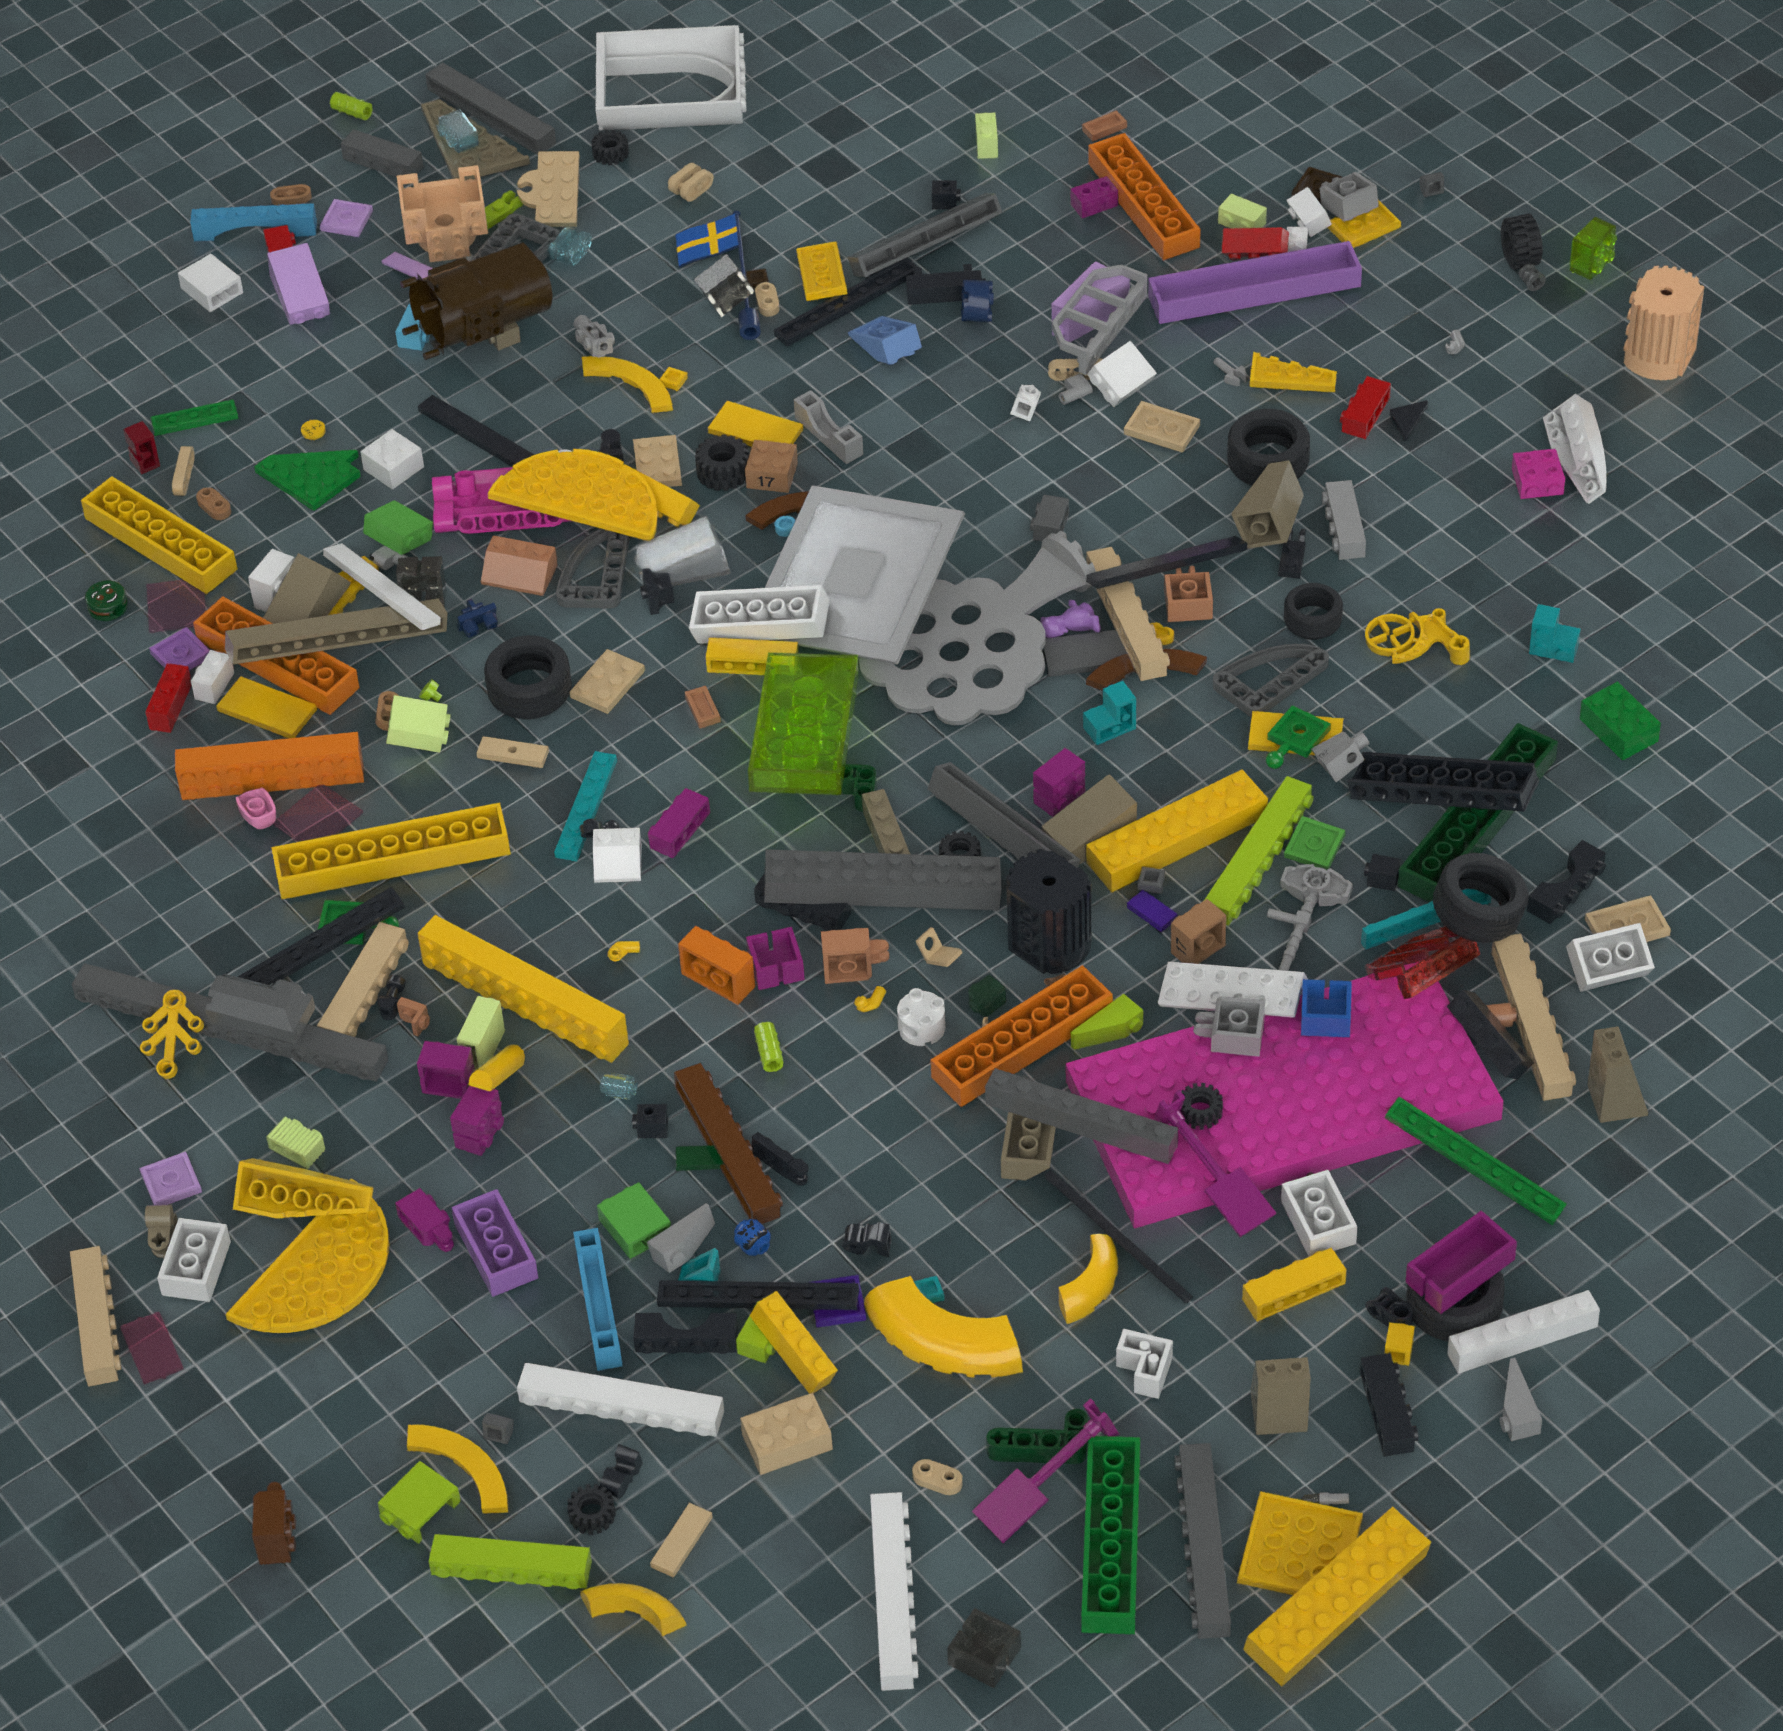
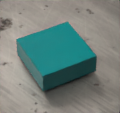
M937 1276L914 1281L919 1291L932 1303L944 1300V1293Z

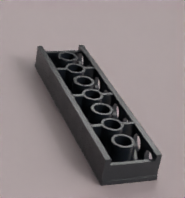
M1362 752L1364 761L1359 764L1353 778L1347 781L1351 799L1525 812L1539 783V778L1537 777L1534 763Z

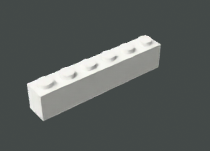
M1587 1290L1449 1336L1447 1354L1459 1374L1598 1327L1600 1309L1590 1291Z

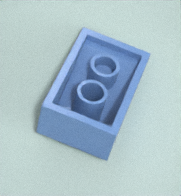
M880 316L848 332L849 336L875 360L887 365L898 362V359L903 356L913 355L915 350L922 348L916 324Z

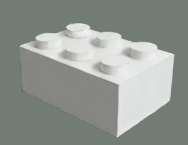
M1640 923L1573 939L1566 946L1580 992L1646 976L1655 968Z
M1329 1170L1282 1184L1281 1202L1309 1257L1317 1251H1324L1331 1247L1335 1251L1356 1244L1357 1225Z
M184 1218L178 1219L157 1277L163 1296L210 1302L231 1243L227 1224Z

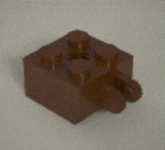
M274 1481L267 1486V1491H260L253 1496L252 1537L260 1565L291 1562V1552L296 1551L295 1536H292V1530L296 1529V1516L293 1514L292 1500H287L286 1492L282 1489V1485Z

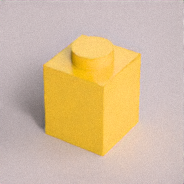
M1389 1322L1384 1354L1391 1353L1393 1363L1397 1362L1400 1365L1409 1366L1415 1326Z

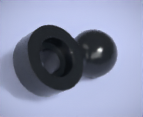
M593 818L583 821L579 829L582 838H593V829L620 828V825L615 820H607L602 825V822Z

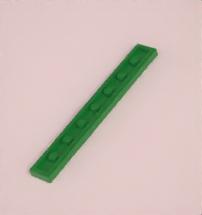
M1401 1097L1396 1099L1386 1113L1385 1119L1552 1226L1565 1209L1567 1203Z

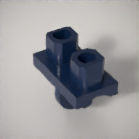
M472 599L467 600V608L461 610L463 615L457 617L459 632L464 631L468 638L479 633L478 624L484 623L487 630L498 626L497 608L494 603L483 606L482 602L475 604Z

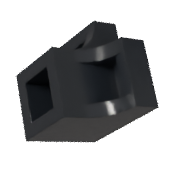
M650 567L642 569L643 586H640L641 597L647 600L651 615L659 614V610L663 605L674 603L673 586L669 572L655 573Z

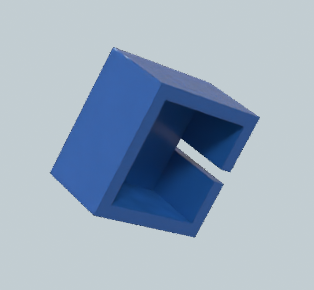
M1303 979L1301 1036L1350 1037L1352 981L1330 980L1329 999H1324L1325 980Z

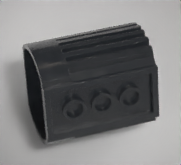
M1038 849L1036 853L1031 851L1027 853V857H1020V862L1016 861L1014 863V869L1012 867L1009 869V875L1007 874L1008 950L1042 974L1046 972L1049 974L1066 972L1079 965L1091 949L1092 882L1088 880V875L1081 868L1075 867L1065 857L1059 856L1053 851Z

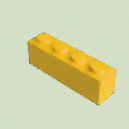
M624 464L625 466H627L628 468H630L632 471L635 470V469L629 467L628 465ZM637 471L645 479L653 492L656 501L657 517L662 518L665 516L670 524L676 527L682 525L688 528L700 505L685 495Z
M709 638L706 666L709 673L796 677L799 660L798 642Z
M1332 1247L1324 1251H1317L1312 1256L1303 1260H1296L1289 1266L1275 1269L1258 1279L1249 1280L1243 1285L1242 1300L1255 1320L1260 1321L1346 1283V1268Z
M775 1291L759 1301L750 1314L751 1319L809 1394L815 1393L828 1385L837 1373V1368L780 1294Z

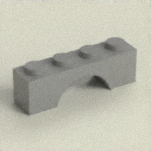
M810 390L794 399L795 418L845 464L863 455L862 435L851 425H847L844 428L837 426L829 416L824 401Z

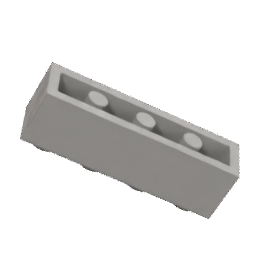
M1352 480L1326 482L1325 492H1322V504L1327 506L1325 507L1326 520H1330L1329 534L1334 536L1332 538L1333 551H1337L1339 560L1365 557L1366 539Z

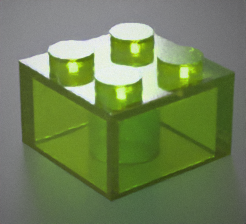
M1594 217L1572 239L1569 271L1589 280L1596 274H1600L1603 267L1614 259V244L1617 240L1616 226Z

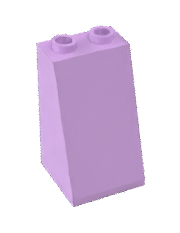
M308 243L267 253L270 277L290 325L295 323L301 324L314 318H323L330 314L329 302Z
M1094 262L1052 303V321L1089 274L1095 269L1106 268V266ZM1120 275L1095 280L1091 286L1125 299L1130 290V279ZM1084 294L1073 309L1107 322L1110 313L1115 312L1118 307ZM1065 318L1059 326L1064 340L1072 342L1094 330V328Z

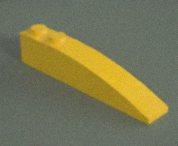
M252 1158L239 1161L233 1210L276 1219L368 1213L371 1210L373 1187L311 1170Z

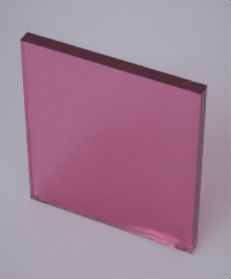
M184 580L146 584L149 633L184 629L185 627L192 628L194 627L193 622L206 611L205 593Z
M319 784L277 818L273 826L297 842L339 834L361 816L363 810L325 785Z

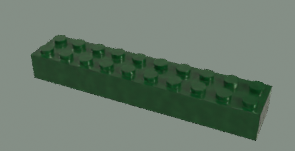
M1517 723L1488 760L1534 763L1537 777L1540 780L1556 760L1558 741ZM1450 806L1399 868L1398 887L1423 900L1433 901L1434 890L1447 863L1464 854L1482 853L1515 811Z

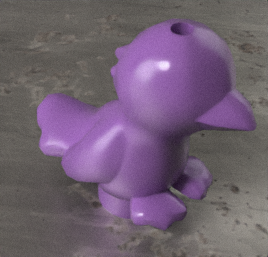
M1069 600L1068 605L1070 608L1062 615L1041 617L1040 619L1046 632V638L1061 637L1068 630H1093L1100 632L1101 629L1099 618L1097 615H1094L1091 606L1085 602L1078 606L1075 600Z

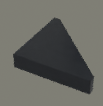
M1427 400L1390 409V416L1404 441L1408 440L1411 431L1415 429L1423 412L1428 408Z

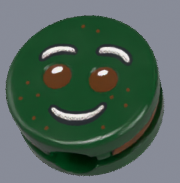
M99 581L90 586L85 593L88 613L96 620L111 621L122 616L127 610L128 601L125 589L116 581Z

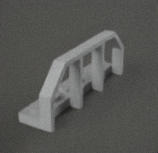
M1122 264L1095 269L1052 321V330L1060 350L1078 356L1079 373L1087 375L1147 298L1148 274ZM1120 275L1137 281V284L1130 288L1125 299L1091 286L1095 280ZM1084 294L1118 307L1115 312L1110 313L1107 322L1073 309ZM1065 318L1098 330L1097 335L1090 339L1086 348L1064 340L1059 326Z

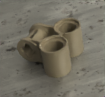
M172 1205L146 1206L145 1223L148 1228V1245L156 1257L165 1258L177 1224V1215L173 1213Z

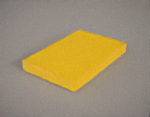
M1378 200L1379 207L1372 209L1370 212L1358 215L1349 221H1343L1339 217H1335L1330 220L1332 225L1327 228L1341 242L1350 241L1352 247L1355 248L1400 228L1401 221Z

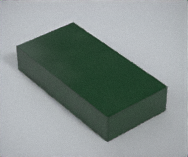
M714 1145L676 1147V1171L720 1169V1165H725Z

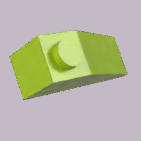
M1122 994L1071 1031V1048L1075 1050L1128 1037L1133 1032L1139 1031L1143 1026V1009L1125 994Z

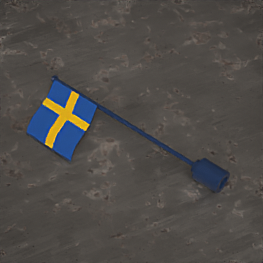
M736 210L732 215L723 219L692 227L676 234L679 268L698 260L723 254L735 248L739 249L745 308L738 314L740 335L746 340L758 338L761 333L759 313L757 310L749 307L739 222L741 213Z

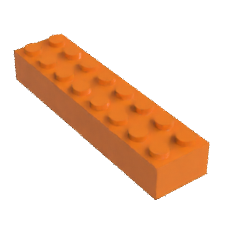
M1125 133L1088 145V164L1099 178L1107 176L1118 189V203L1162 260L1200 248V228Z
M223 596L193 622L196 637L205 646L227 654L225 650V631L272 624ZM323 651L239 664L300 699L316 704L318 709L329 715L360 688L356 669Z
M358 732L175 750V772L182 800L241 795L261 787L267 792L364 782V762Z
M1082 965L932 1058L931 1078L960 1107H963L985 1093V1085L995 1068L1015 1074L1071 1039V1031L1113 1002V994Z

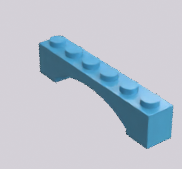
M314 204L192 209L190 222L194 241H212L215 239V236L225 231L248 226L278 227L287 225L289 231L295 233L296 237L316 236L317 229Z
M598 1228L573 1232L597 1371L622 1367L620 1346Z

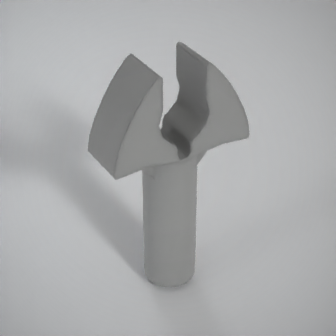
M1219 357L1214 360V365L1227 374L1225 375V383L1240 386L1239 378L1246 382V371L1242 365L1234 369Z

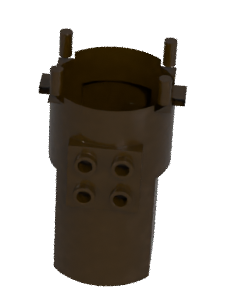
M524 242L472 261H468L463 257L428 270V277L421 278L417 273V279L414 276L400 281L402 288L410 286L409 299L414 320H419V327L426 335H433V340L429 337V343L434 349L423 353L424 360L440 355V352L444 355L445 348L461 342L466 346H470L503 334L504 326L548 311L553 300L552 286L546 267ZM417 324L402 329V333L404 336L419 331V327Z

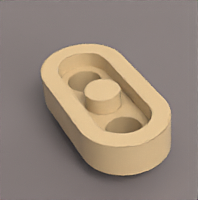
M767 282L757 285L755 297L760 314L767 317L776 315L780 308L775 286Z
M928 1459L920 1460L913 1466V1480L919 1486L945 1495H954L962 1488V1475L955 1468Z

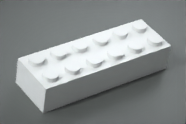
M822 585L696 592L689 630L697 643H708L709 638L778 640L823 637L830 599Z

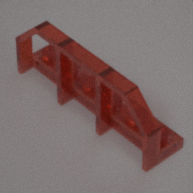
M1442 926L1409 938L1365 965L1367 976L1376 981L1397 977L1398 988L1402 993L1403 999H1409L1481 954L1477 942L1459 937L1450 943L1448 938L1458 935L1450 931L1446 926ZM1438 950L1437 952L1429 956V951ZM1417 963L1408 970H1405L1404 965Z

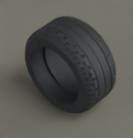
M1306 583L1293 588L1287 594L1284 602V621L1287 628L1298 637L1311 640L1322 639L1334 634L1342 623L1343 602L1339 593L1333 588L1321 583ZM1308 606H1317L1327 610L1328 613L1320 616H1308L1298 610Z

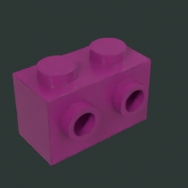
M1107 176L1070 189L1071 206L1081 218L1118 206V189Z

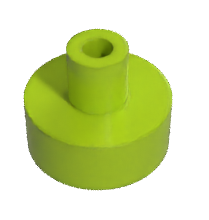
M431 679L418 697L424 701L432 698L438 702L442 697L436 691L439 684Z

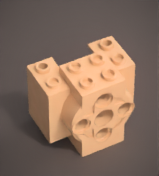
M478 165L458 168L459 178L418 183L417 173L397 176L406 244L419 243L420 247L428 252L430 262L466 258V256H470L469 247L474 242L476 235L488 234ZM464 176H475L474 180L468 179L465 181ZM413 183L414 187L404 189L403 184Z

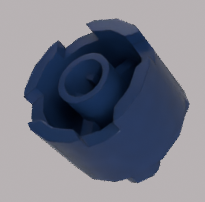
M964 280L961 294V321H992L993 281Z

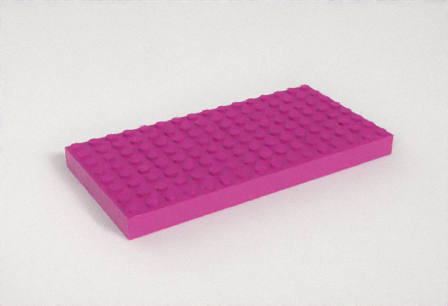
M1427 959L1352 980L1350 1037L1301 1036L1302 995H1300L1295 1017L1265 1015L1260 1057L1211 1052V1038L1195 1035L1193 1026L1066 1063V1083L1071 1093L1154 1120L1159 1103L1162 1100L1167 1105H1170L1175 1092L1178 1090L1185 1091V1087L1188 1085L1193 1088V1083H1197L1198 1087L1201 1086V1083H1206L1205 1087L1208 1088L1209 1085H1212L1213 1091L1217 1088L1219 1095L1221 1094L1223 1097L1221 1120L1218 1119L1216 1125L1212 1123V1128L1208 1129L1207 1125H1204V1130H1200V1126H1196L1195 1129L1191 1128V1130L1225 1174L1228 1175L1241 1167L1259 1191L1306 1177L1309 1172L1316 1174L1325 1170L1330 1171L1423 1143L1385 1119L1386 1113L1398 1097H1401L1456 1133L1501 1120L1503 1111V1100L1465 1029L1446 1007L1450 1002ZM1329 987L1324 989V999H1329ZM1201 1102L1191 1105V1107L1197 1110H1204L1210 1107L1208 1104ZM1179 1131L1178 1146L1169 1164L1093 1140L1134 1229L1214 1205L1204 1191L1216 1183L1217 1180Z

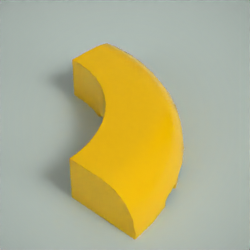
M911 1276L881 1284L871 1290L865 1297L864 1307L875 1328L880 1330L890 1345L894 1344L903 1351V1355L917 1363L923 1362L933 1366V1370L951 1375L952 1372L967 1374V1377L975 1378V1375L1000 1377L1023 1372L1020 1351L1007 1315L992 1318H972L948 1312L929 1301L919 1291Z

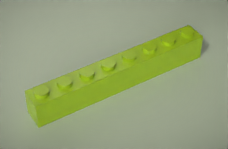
M1286 776L1205 898V900L1211 901L1226 915L1227 926L1230 925L1234 918H1238L1242 905L1250 900L1253 888L1259 886L1262 875L1270 869L1274 856L1280 854L1284 841L1290 839L1293 827L1299 823L1305 809L1311 807L1314 796L1311 795L1312 785Z

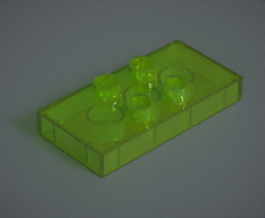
M768 652L748 767L749 792L841 795L859 678L858 655Z

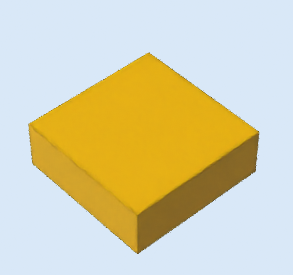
M668 367L659 380L666 388L679 391L687 380L688 375L687 372Z

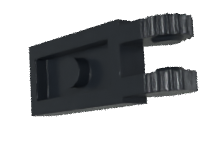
M1292 528L1287 543H1283L1278 576L1300 579L1306 548V529H1301L1299 541H1291L1293 538Z
M759 1132L752 1136V1151L755 1157H758L777 1173L797 1185L804 1186L808 1182L807 1172L809 1166L802 1159H794L788 1151L781 1149L770 1138L763 1136Z

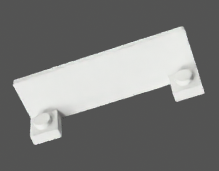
M1168 962L1158 1004L1161 1007L1215 1011L1217 998L1221 996L1265 1000V1015L1295 1017L1300 994L1302 993L1303 979L1308 980L1304 972Z

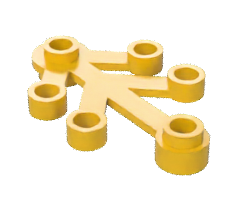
M180 990L166 992L163 997V1006L142 1023V1027L147 1033H155L151 1038L141 1043L140 1050L144 1055H154L156 1046L166 1037L164 1058L156 1065L157 1073L164 1079L173 1078L178 1071V1067L174 1062L176 1036L186 1045V1050L190 1054L197 1055L202 1050L201 1043L196 1039H192L178 1024V1014H180L188 1021V1027L193 1032H200L204 1028L203 1020L198 1016H194L185 1006L186 996ZM178 999V1002L172 1005L173 1001ZM168 1015L167 1023L158 1030V1023ZM199 1021L198 1026L193 1027V1023ZM153 1022L152 1028L147 1029L148 1024ZM197 1044V1047L191 1050V1046ZM148 1045H151V1049L149 1051H145V1048ZM172 1067L171 1071L166 1073V1069Z

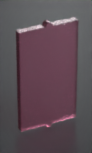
M160 1312L143 1318L138 1317L137 1320L120 1326L144 1384L160 1378L165 1379L168 1375L184 1370Z

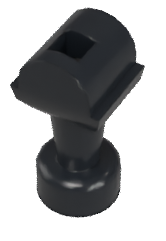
M390 975L386 982L388 992L386 996H379L377 999L380 1015L384 1020H392L399 1013L397 996L398 993L404 990L406 985L405 979L399 975Z

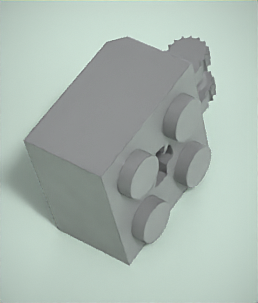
M1353 172L1340 179L1336 177L1331 183H1322L1320 187L1322 207L1343 221L1352 220L1358 215L1368 213L1372 209L1379 207L1377 185L1357 172Z
M1221 996L1216 1000L1215 1013H1196L1195 1020L1198 1024L1194 1025L1193 1032L1200 1037L1211 1038V1052L1260 1057L1265 1020V1000Z

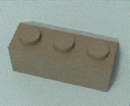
M1008 1112L1001 1155V1178L1028 1180L1049 1169L1056 1127Z

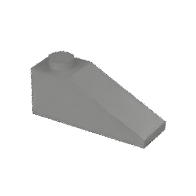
M707 1203L647 1242L653 1261L667 1272L671 1273L689 1261L715 1225Z
M1515 1358L1510 1359L1503 1417H1500L1501 1428L1504 1433H1508L1511 1441L1540 1434L1542 1425L1541 1415Z

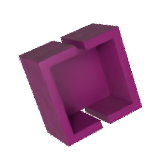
M1064 748L1034 771V804L1054 817L1084 794L1085 761Z
M792 927L771 931L773 947L771 951H769L767 932L746 937L747 952L753 957L754 977L758 990L779 986L781 981L785 985L805 980L803 960Z
M424 1041L417 1061L422 1093L462 1099L470 1086L468 1085L470 1076L475 1071L472 1049L463 1045Z
M473 1086L468 1087L450 1117L452 1131L454 1132L455 1148L482 1156L485 1149L491 1146L494 1134L497 1130L501 1129L504 1122L501 1111L502 1103L499 1099L498 1090L487 1091Z

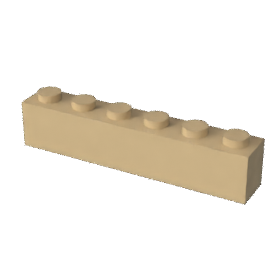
M382 922L378 923L317 1027L353 1037L356 1036L359 1025L366 1020L369 1008L376 1003L381 988L386 986L388 976L392 970L396 969L402 953L407 951L409 942L406 938L405 929Z
M100 1246L70 1251L83 1368L88 1386L119 1381L117 1371L122 1370L120 1356L115 1355V1350L119 1349L117 1335H113L112 1331L117 1329L114 1314L110 1315V1310L114 1309L112 1294L108 1295L107 1291L112 1289L109 1274L105 1275V1270L109 1269L107 1255H102Z

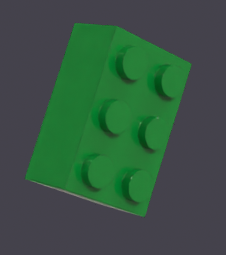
M1618 681L1581 700L1579 719L1622 761L1659 741L1661 722Z

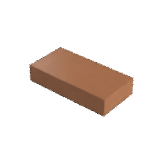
M1117 110L1082 124V131L1092 141L1127 128V121Z
M706 686L685 692V699L699 729L721 723L720 715Z

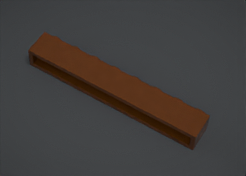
M701 1063L675 1071V1089L707 1146L714 1145L725 1164L720 1165V1169L748 1219H756L761 1224L780 1218V1207L783 1206L781 1196L772 1189L773 1185L769 1175H764L760 1159L754 1157L749 1140L743 1138L741 1126L738 1122H734L731 1108L729 1105L724 1104L720 1089L714 1087L711 1073L705 1071Z

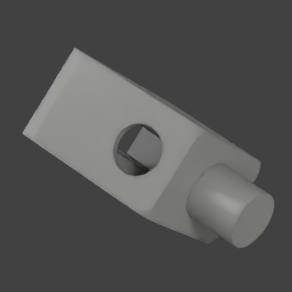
M1341 732L1312 748V751L1321 766L1337 782L1364 761L1359 750L1370 743L1363 732L1352 739L1345 732Z

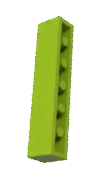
M434 1534L429 1557L431 1575L441 1578L460 1577L466 1580L483 1579L491 1582H514L519 1585L528 1583L540 1584L544 1587L562 1586L569 1589H587L592 1563L589 1547Z

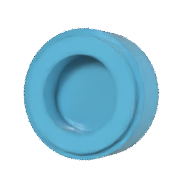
M790 516L779 517L775 521V532L779 536L788 537L796 520Z

